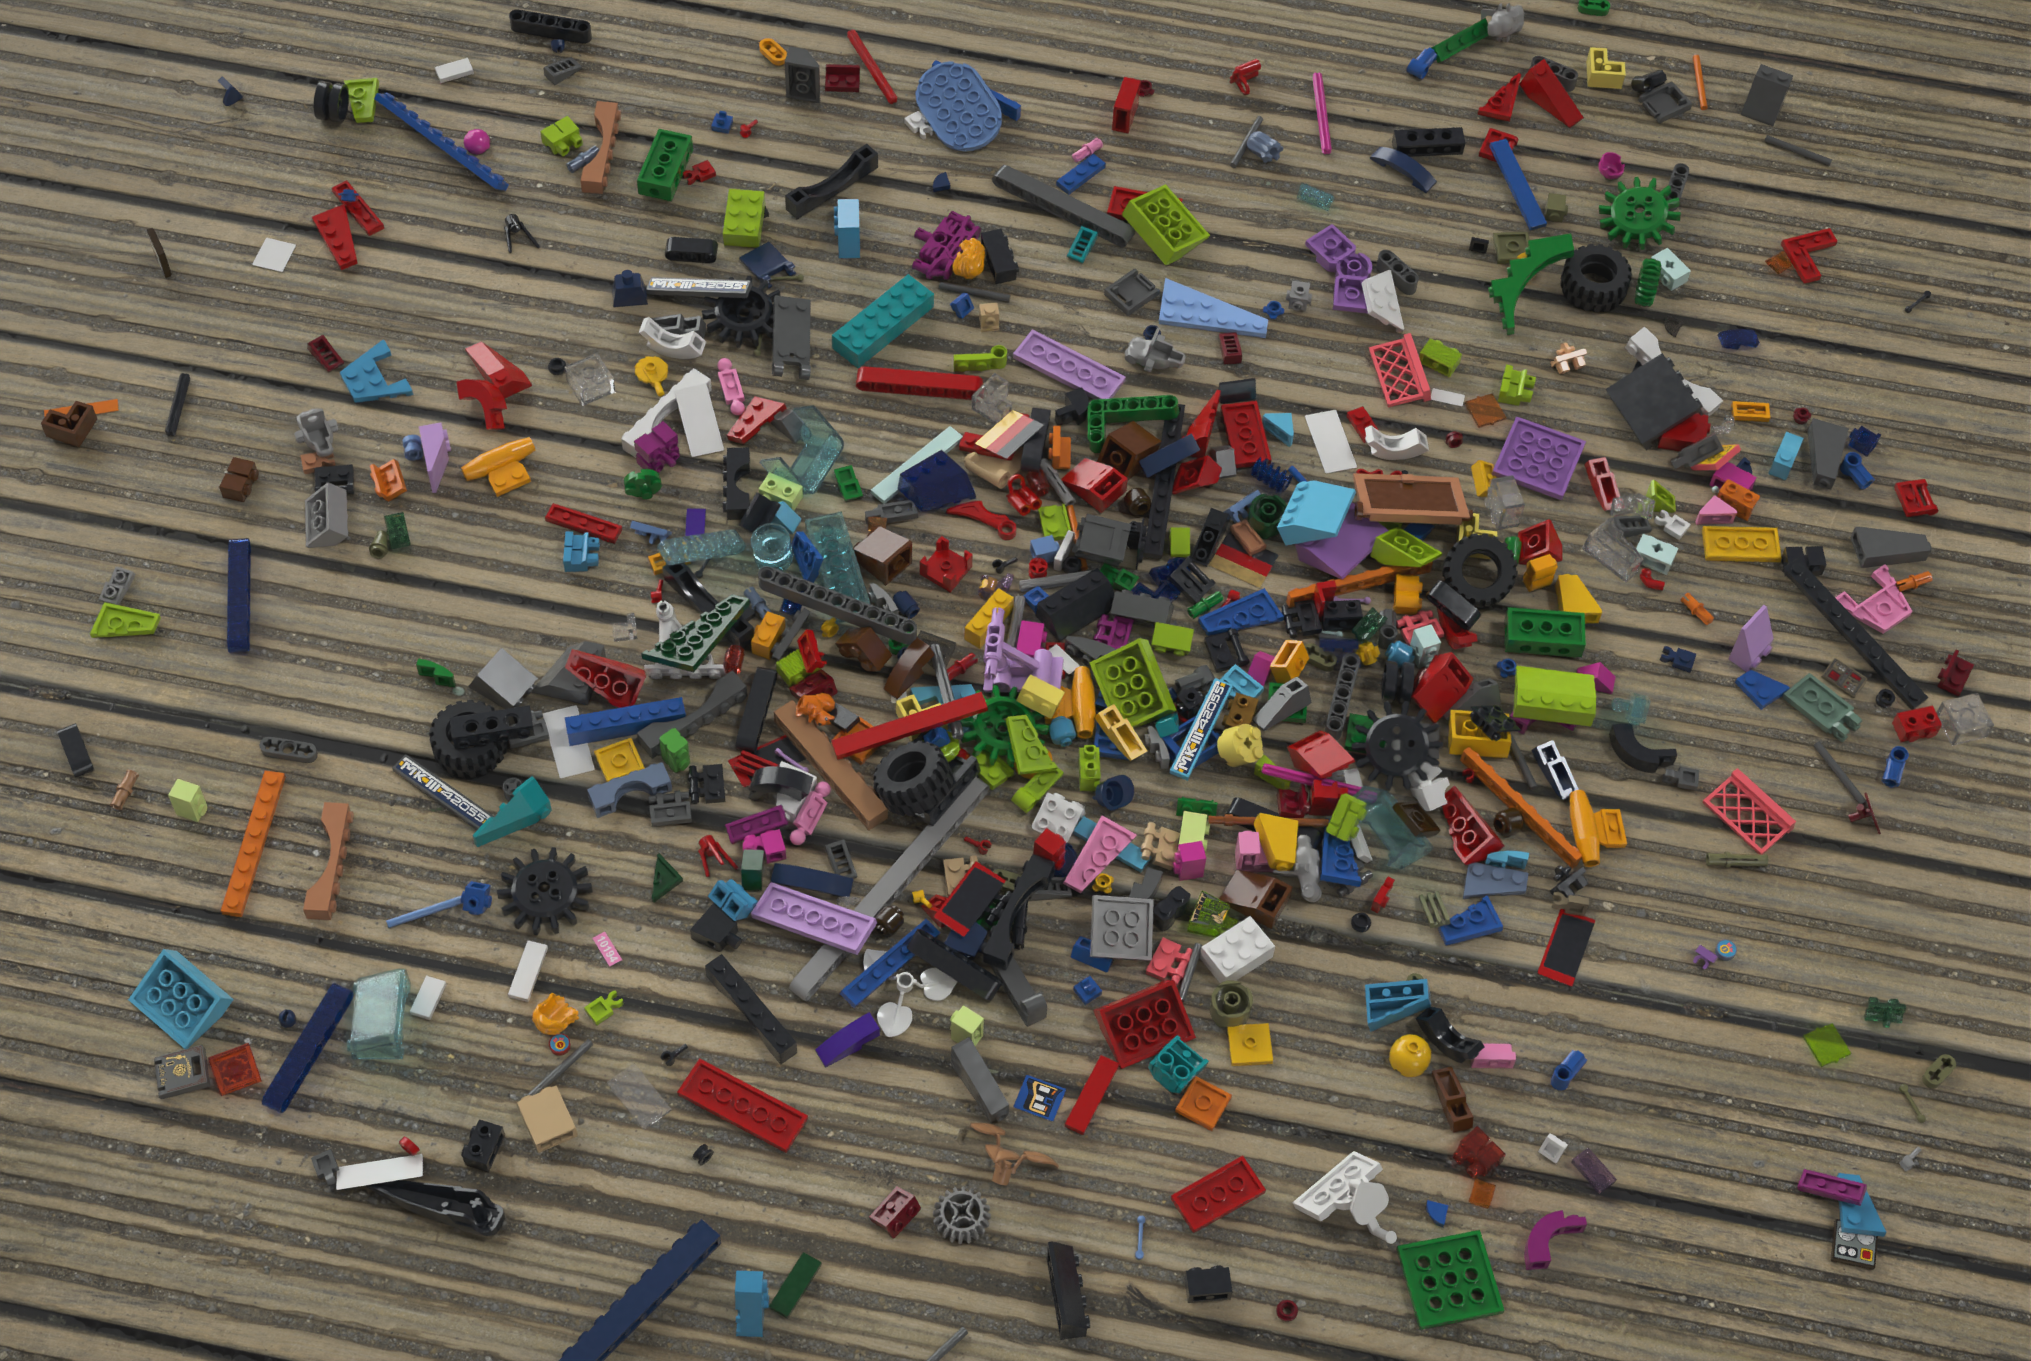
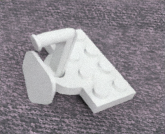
M1355 1151L1292 1202L1295 1209L1319 1221L1329 1217L1336 1209H1350L1355 1221L1360 1225H1367L1372 1235L1385 1240L1389 1244H1393L1397 1239L1394 1231H1386L1380 1228L1375 1218L1387 1207L1389 1197L1382 1184L1369 1181L1374 1179L1383 1169L1380 1163Z

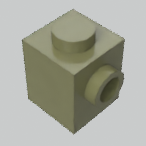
M1548 194L1545 220L1562 223L1563 216H1567L1568 205H1565L1566 195Z

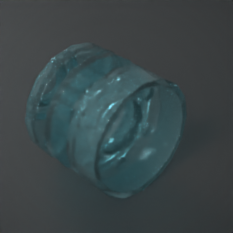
M769 523L758 527L753 532L751 548L757 567L760 569L764 566H769L780 571L787 570L794 559L791 538L787 529L780 524Z

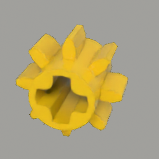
M1372 642L1358 645L1359 649H1357L1355 654L1359 656L1363 665L1377 662V657L1380 655L1378 645L1374 646Z

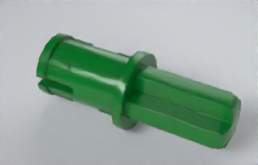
M1217 591L1205 599L1201 598L1200 602L1188 608L1187 612L1191 618L1195 619L1202 613L1209 612L1210 608L1223 601L1224 597L1220 591Z

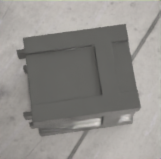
M1086 514V517H1082L1081 523L1078 522L1076 530L1080 532L1076 544H1073L1072 552H1075L1074 556L1119 567V564L1124 561L1131 524Z

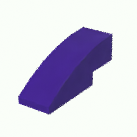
M869 1012L836 1032L816 1048L815 1052L826 1068L862 1049L863 1044L880 1036V1028Z

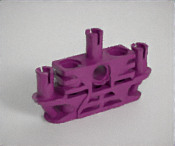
M954 211L949 213L948 218L945 217L933 234L918 227L914 238L926 243L919 252V259L916 258L913 262L912 269L922 272L926 275L927 279H931L934 276H944V280L949 279L954 272L953 262L957 257V253L959 251L961 254L963 253L959 244L965 239H978L981 228L979 226L975 227L970 215L965 217Z

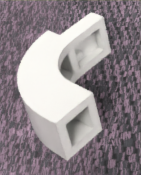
M650 317L644 318L639 333L648 340L646 346L661 355L671 358L693 359L702 355L706 341L695 331L681 335L673 334L661 328Z
M1373 426L1365 428V440L1371 447L1372 455L1378 458L1403 460L1429 451L1427 436L1417 428L1398 436L1384 435Z

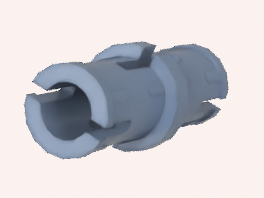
M593 146L584 153H579L578 157L566 163L568 170L574 173L584 165L586 166L598 154V147Z
M749 587L751 592L746 589L744 595L749 598L752 609L757 611L763 620L767 611H771L766 606L764 598H761L755 591V588Z

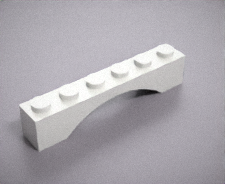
M1645 327L1633 335L1625 346L1628 352L1641 362L1642 366L1661 354L1658 339ZM1685 379L1682 381L1684 385L1688 384L1694 392L1691 394L1693 398L1700 400L1703 405L1701 408L1703 415L1711 416L1718 410L1723 400L1710 388L1693 384Z
M694 368L689 373H686L677 385L675 384L666 396L661 397L659 402L653 408H650L641 420H638L629 432L624 433L621 438L623 450L636 458L638 452L635 450L634 441L645 433L647 435L651 433L652 428L661 423L671 412L679 408L674 390L707 384L708 391L710 392L712 390L711 379Z

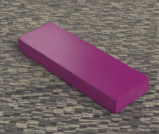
M779 805L725 824L731 844L743 841L748 835L757 836L768 830L786 826L788 821L783 805Z
M1806 1169L1803 1170L1797 1186L1799 1191L1861 1206L1867 1190L1866 1184Z

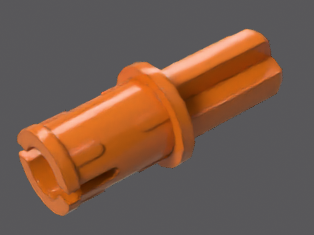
M1926 571L1915 576L1909 575V578L1896 581L1895 585L1897 588L1899 587V592L1911 588L1917 589L1918 586L1931 582L1933 580L1932 574Z
M1686 593L1685 596L1689 601L1682 597L1681 602L1691 610L1692 615H1696L1705 625L1711 624L1714 617L1704 608V604L1699 603L1690 593Z

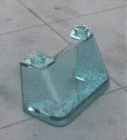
M394 969L358 978L357 982H354L353 993L356 996L351 1039L347 1040V1051L351 1052L352 1059H403L404 1048H401L400 1045H402L404 1038L402 1030L405 1000L408 998L411 988L407 969Z

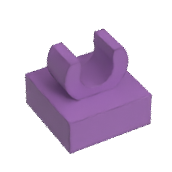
M1699 945L1695 952L1700 955H1697L1693 962L1697 963L1702 958L1705 960V965L1702 968L1707 969L1710 962L1715 963L1719 956L1704 946Z

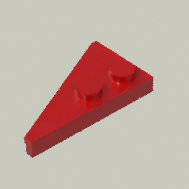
M1518 73L1516 76H1513L1506 86L1501 87L1495 93V96L1488 99L1487 104L1479 108L1477 115L1510 122L1521 74Z

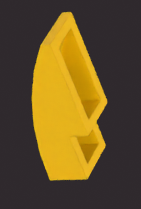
M1115 704L1102 710L1095 716L1096 721L1108 738L1130 761L1147 752L1128 719H1123Z

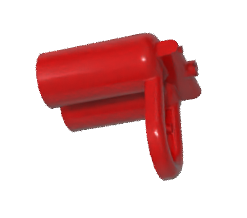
M1253 59L1235 67L1232 76H1230L1229 83L1237 84L1244 95L1250 94L1247 80L1257 77L1259 74L1258 70L1261 69L1259 60Z
M1020 474L1011 476L1007 483L1009 494L1006 495L1009 504L1022 516L1029 514L1031 509L1038 510L1042 505V500L1029 487H1026L1024 477ZM1015 479H1020L1021 488L1016 490L1012 487V482Z

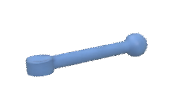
M1142 1215L1137 1218L1139 1233L1138 1251H1136L1135 1257L1138 1260L1144 1257L1142 1238L1145 1217Z

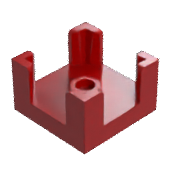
M941 536L936 542V551L928 561L926 556L920 560L919 574L951 593L972 568L973 554L965 550L964 557L949 549V540Z

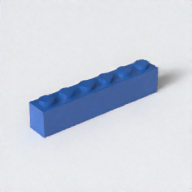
M679 697L565 717L569 746L636 735L637 732L653 722L675 721L686 717L683 699Z

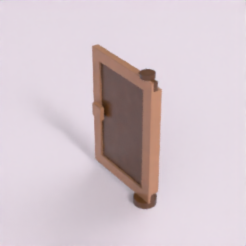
M1353 474L1358 497L1354 507L1355 520L1361 521L1362 518H1369V521L1461 525L1462 522H1469L1473 519V510H1468L1458 477L1413 476V474Z

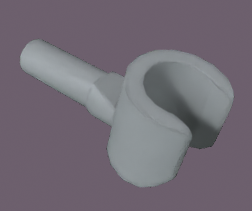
M1917 1147L1911 1154L1906 1155L1899 1162L1905 1172L1915 1166L1912 1160L1921 1151L1920 1147Z

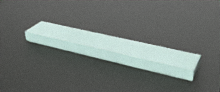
M949 426L872 488L871 494L883 504L887 503L957 446L963 436Z

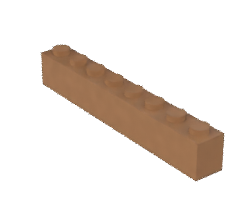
M793 700L774 711V722L868 831L888 819V809L883 801L876 796L874 788L864 782L865 780L861 773L855 772L847 758L837 760L828 736L824 731L821 732L817 728L814 720L809 723L808 717L804 714L796 717L797 704Z

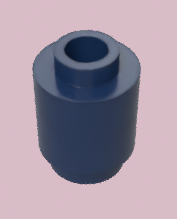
M899 591L893 596V601L898 611L904 617L912 619L919 613L918 603L907 591Z

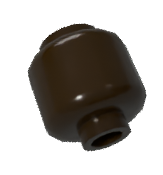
M1133 488L1126 493L1124 504L1133 515L1138 516L1149 511L1151 499L1142 488Z
M1508 808L1499 811L1495 815L1493 825L1498 833L1503 836H1509L1522 830L1524 818L1517 809Z
M894 905L884 906L875 916L877 921L876 931L883 936L885 934L893 936L904 924L903 912Z

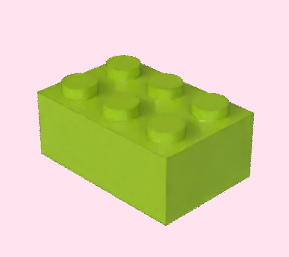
M729 189L723 227L725 246L752 248L760 246L766 204L764 191Z

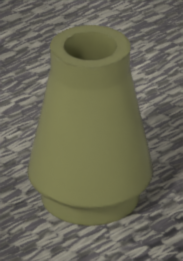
M377 531L374 540L369 546L370 555L374 558L381 559L388 553V533L386 531Z

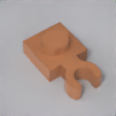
M316 452L300 455L304 474L314 473L315 468L336 465L334 459L328 460L334 458L333 453L326 457H319Z

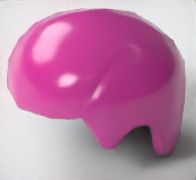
M482 129L470 130L464 137V147L471 154H482L490 148V138Z
M1606 152L1602 155L1598 164V169L1602 176L1611 180L1618 179L1624 173L1625 164H1621L1620 155L1613 152Z

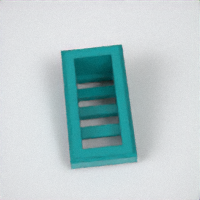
M1081 226L1067 257L1084 263L1098 238V232ZM1077 247H1080V248H1082V249H1085V251H1081V250L1076 249V248H1077ZM1073 253H1079L1082 255V257L1074 255Z
M1177 712L1162 717L1156 722V729L1160 738L1179 731Z

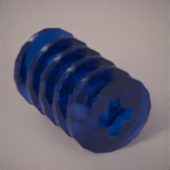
M1260 457L1251 470V476L1253 478L1257 477L1258 481L1263 480L1265 485L1269 484V487L1271 489L1275 488L1276 492H1284L1290 485L1293 474L1290 473L1286 476V469L1280 473L1281 466L1274 469V462L1267 465L1269 459L1266 458L1262 462Z

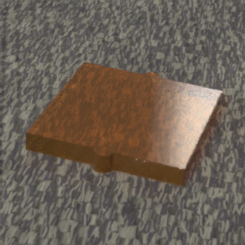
M1492 393L1482 397L1477 396V398L1465 402L1478 428L1490 424L1494 425L1496 422L1506 420L1505 414Z

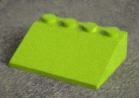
M1166 184L1130 200L1122 213L1123 217L1165 265L1179 260L1210 236Z
M1139 638L1090 662L1107 708L1115 704L1123 719L1127 718L1133 729L1177 711L1148 640Z
M1516 666L1513 717L1592 726L1596 715L1594 675Z

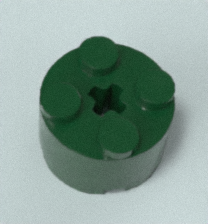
M1260 494L1252 500L1249 510L1248 522L1250 526L1263 539L1280 534L1277 526L1287 504L1278 495Z

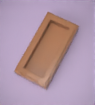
M1246 519L1230 526V531L1249 556L1266 549V544Z

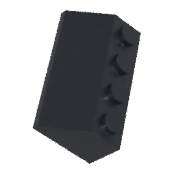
M1096 568L1038 602L1036 617L1041 623H1044V626L1060 642L1067 638V636L1074 634L1099 619L1102 615L1109 613L1115 593L1108 578Z
M1053 1241L1048 1242L1046 1259L1060 1340L1086 1337L1087 1329L1090 1328L1089 1315L1084 1313L1087 1303L1085 1294L1081 1295L1080 1287H1083L1082 1275L1077 1273L1076 1268L1079 1267L1078 1253L1074 1254L1073 1246Z

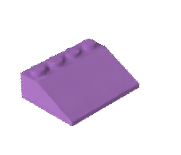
M1351 503L1337 537L1298 543L1295 546L1299 561L1343 580L1372 552L1375 538L1389 530L1379 522L1369 521V518H1362L1361 521L1355 520V504Z

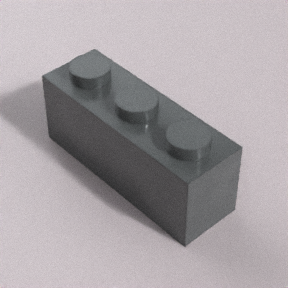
M1122 590V592L1115 591L1110 613L1114 617H1124L1155 625L1156 622L1170 624L1174 605L1170 602V599L1165 597L1154 599L1149 594L1140 593L1139 596L1134 595L1132 591Z

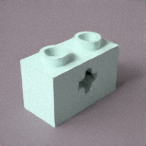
M1668 248L1651 257L1661 262L1659 280L1670 291L1688 281L1691 270Z
M1643 534L1636 547L1632 561L1667 575L1678 548Z
M1432 624L1414 629L1410 646L1413 648L1414 662L1418 668L1429 667L1435 655H1438L1441 641Z

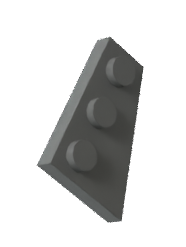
M803 608L802 611L798 610L792 618L795 622L791 628L789 626L786 627L781 635L784 637L781 643L776 642L771 650L774 653L772 655L773 660L777 662L781 659L793 641L792 639L798 634L803 623L809 618V610Z

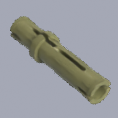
M1724 852V854L1707 853L1706 865H1720L1725 868L1730 866L1767 867L1768 855L1731 854L1730 852ZM1740 859H1752L1755 861H1741Z

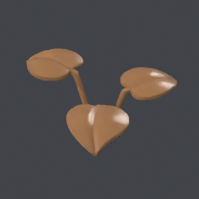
M970 1123V1127L975 1130L993 1135L996 1138V1145L986 1144L985 1149L995 1163L992 1181L997 1184L1008 1185L1011 1173L1015 1174L1018 1166L1026 1159L1037 1163L1051 1164L1056 1168L1059 1167L1052 1158L1043 1153L1024 1151L1020 1157L1014 1151L1000 1147V1135H1005L1006 1132L999 1126L990 1123ZM1006 1160H1018V1161L1016 1162V1164H1015L1013 1167H1011V1166H1012V1163L1009 1162V1161H1006Z

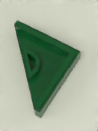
M660 853L657 854L651 897L653 903L683 882L682 876Z

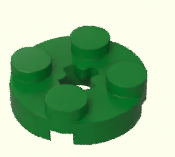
M641 469V472L636 474L635 471L630 472L624 478L625 494L642 497L645 500L651 499L653 494L657 493L662 487L659 473L651 469Z

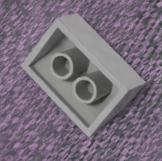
M327 482L305 500L306 547L336 546L348 537L347 492L345 489Z

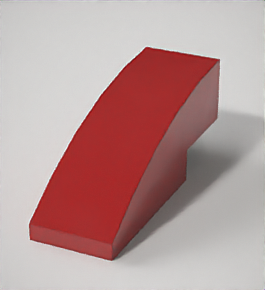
M1606 457L1588 460L1584 464L1603 510L1610 511L1623 508L1614 473L1610 472Z

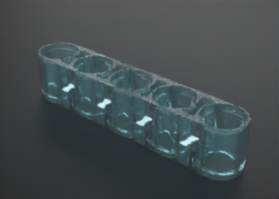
M732 529L665 539L658 544L657 551L666 564L672 565L737 555L745 550L746 543L739 533Z

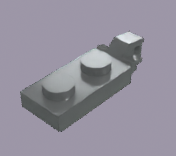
M1713 433L1679 451V456L1672 459L1671 463L1675 469L1682 465L1685 468L1688 466L1692 467L1724 449L1717 435Z
M913 499L880 504L873 510L865 511L866 524H884L918 518L917 507Z

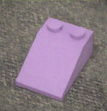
M441 422L419 426L432 493L437 492L449 460L448 452L451 451L447 429L443 430Z
M1765 605L1741 628L1729 657L1731 662L1746 672L1752 667L1756 668L1762 660L1761 657L1763 655L1766 657L1773 648L1771 644L1774 638L1768 610Z

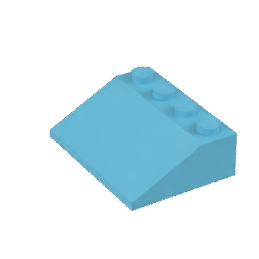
M1302 481L1298 483L1277 526L1285 546L1337 537L1356 494L1355 489L1319 481Z
M163 949L128 1000L184 1049H188L223 1016L234 999L178 951Z

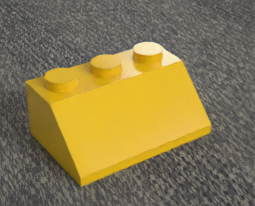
M1450 710L1449 754L1462 755L1463 751L1470 747L1483 757L1508 758L1511 746V732H1501V738L1498 741L1491 740L1482 729L1478 728L1471 721L1470 714L1473 711Z

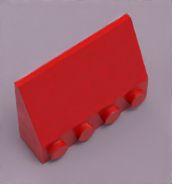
M1165 980L1093 1010L1102 1034L1116 1061L1120 1063V1069L1159 1054L1164 1046L1177 1035L1181 1037L1180 1040L1184 1043L1196 1038L1174 980Z

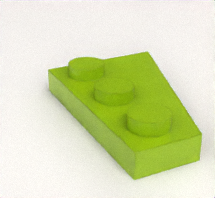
M378 78L344 80L349 89V99L356 123L374 122L377 102L374 98L378 93Z
M104 602L90 632L91 638L154 634L161 617L157 613Z
M1027 715L1006 718L1018 775L1055 771L1058 767L1050 759L1048 750L1045 746L1043 747L1037 737L1038 733Z

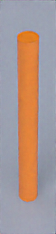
M1694 55L1693 63L1701 110H1706L1708 107L1700 56Z
M1068 505L1066 510L1071 531L1075 532L1074 544H1076L1079 537V530H1076L1078 524L1073 505ZM1078 558L1082 564L1081 571L1087 570L1086 559Z

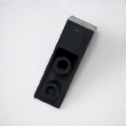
M1214 508L1210 509L1191 555L1193 562L1208 566L1231 519L1229 514Z

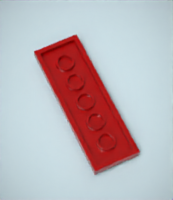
M700 1058L677 1091L678 1096L785 1153L788 1152L808 1120V1115Z

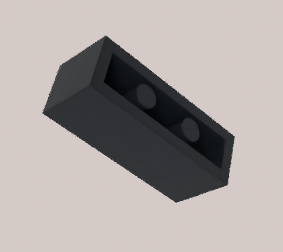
M1002 229L981 233V244L985 247V257L995 284L1016 280L1019 267L1018 263L1013 260L1012 248L1009 249L1007 235L1003 234Z

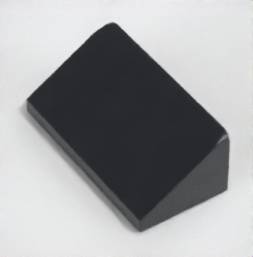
M1255 378L1220 382L1218 389L1221 390L1220 403L1228 404L1255 400Z

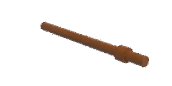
M1233 814L1208 816V824H1224V826H1233V824L1254 825L1257 817L1233 816ZM1288 818L1297 820L1298 826L1327 827L1329 824V819Z

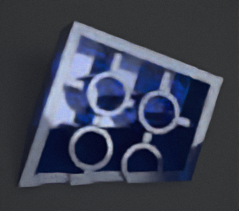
M942 449L900 473L897 489L922 512L943 507V504L950 502L956 504L960 503L963 499H976V494L967 472Z

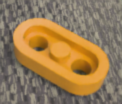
M770 38L760 41L759 50L761 54L774 65L780 66L785 64L787 52L777 42Z

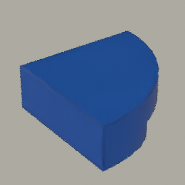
M1427 1200V1213L1436 1225L1444 1227L1448 1205Z

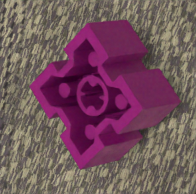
M662 421L652 428L651 433L648 435L645 433L634 441L635 450L638 452L636 454L637 464L642 469H651L658 473L663 470L666 463L670 467H674L676 465L675 461L680 457L679 448L677 447L678 435Z

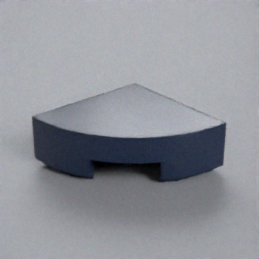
M946 172L939 174L934 179L933 192L950 189L951 185Z
M1744 457L1737 467L1752 474L1751 463Z

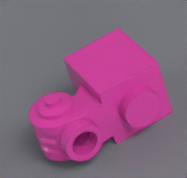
M780 829L768 830L757 837L755 835H748L744 838L743 851L744 849L764 850L767 864L786 859V848Z

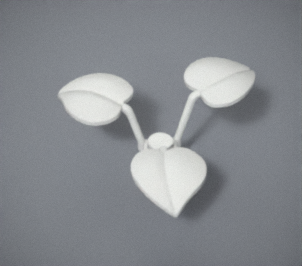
M866 949L863 961L864 971L883 956L886 951ZM937 968L927 969L921 974L922 984L917 982L908 972L891 976L889 980H897V989L900 991L898 1005L888 1002L882 1005L878 1011V1024L885 1036H898L910 1026L912 1011L909 1007L901 1005L904 993L911 991L913 985L924 988V995L928 999L941 1001L950 995L958 981Z

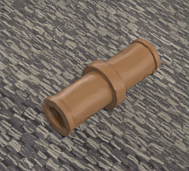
M130 769L126 771L110 803V806H113L112 808L116 810L123 809L139 777L137 772Z

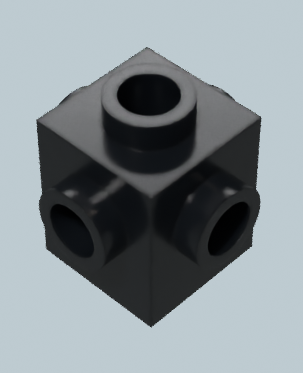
M1193 686L1187 690H1182L1177 695V711L1185 719L1190 720L1198 714L1204 701V696L1201 692H1197Z

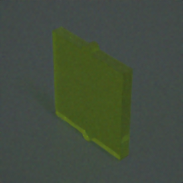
M1833 1023L1822 1028L1817 1027L1814 1031L1803 1035L1805 1042L1821 1067L1833 1062L1838 1063L1840 1059L1851 1055L1850 1050Z

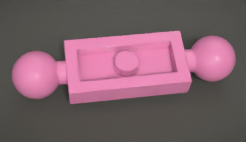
M722 358L717 364L719 371H721L718 372L720 385L726 405L731 404L730 410L732 414L739 416L745 410V406L742 403L745 401L736 368L731 369V361L727 358Z
M821 781L817 783L815 791L809 792L793 824L798 828L790 834V841L794 845L803 844L806 836L811 835L828 803L823 797L828 796L831 792V787L827 782Z

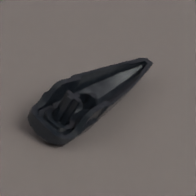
M402 1180L366 1185L367 1188L411 1212L436 1222L459 1228L464 1232L492 1236L498 1233L505 1220L503 1208L493 1203L483 1191L478 1189Z

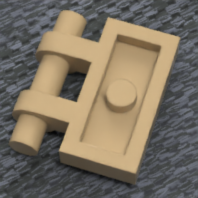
M1149 822L1144 830L1145 841L1141 846V858L1149 860L1150 856L1154 857L1152 864L1172 870L1174 867L1173 862H1175L1174 853L1177 852L1180 833L1161 827L1156 832V824ZM1153 841L1156 842V847H1155V848H1154L1153 845H1152V842H1153Z
M970 856V863L965 865L964 858L943 860L948 897L974 862H978L977 856Z

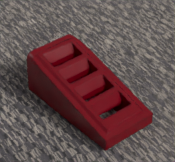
M1237 332L1220 333L1219 342L1223 365L1242 363V351Z
M324 335L307 343L309 352L328 373L344 364V361ZM330 355L332 356L331 358L325 361L326 357ZM334 360L337 361L336 363L332 364L331 366L328 365V363H330V362H332V361H334Z

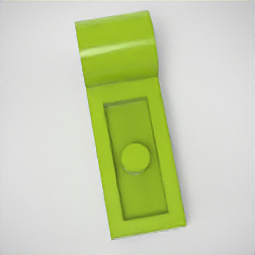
M1002 345L992 347L991 353L956 354L953 356L954 372L1002 369L1007 364V349Z
M1057 768L1055 771L1036 773L1024 787H1021L1014 794L1011 801L1022 811L1028 813L1063 776L1064 772Z

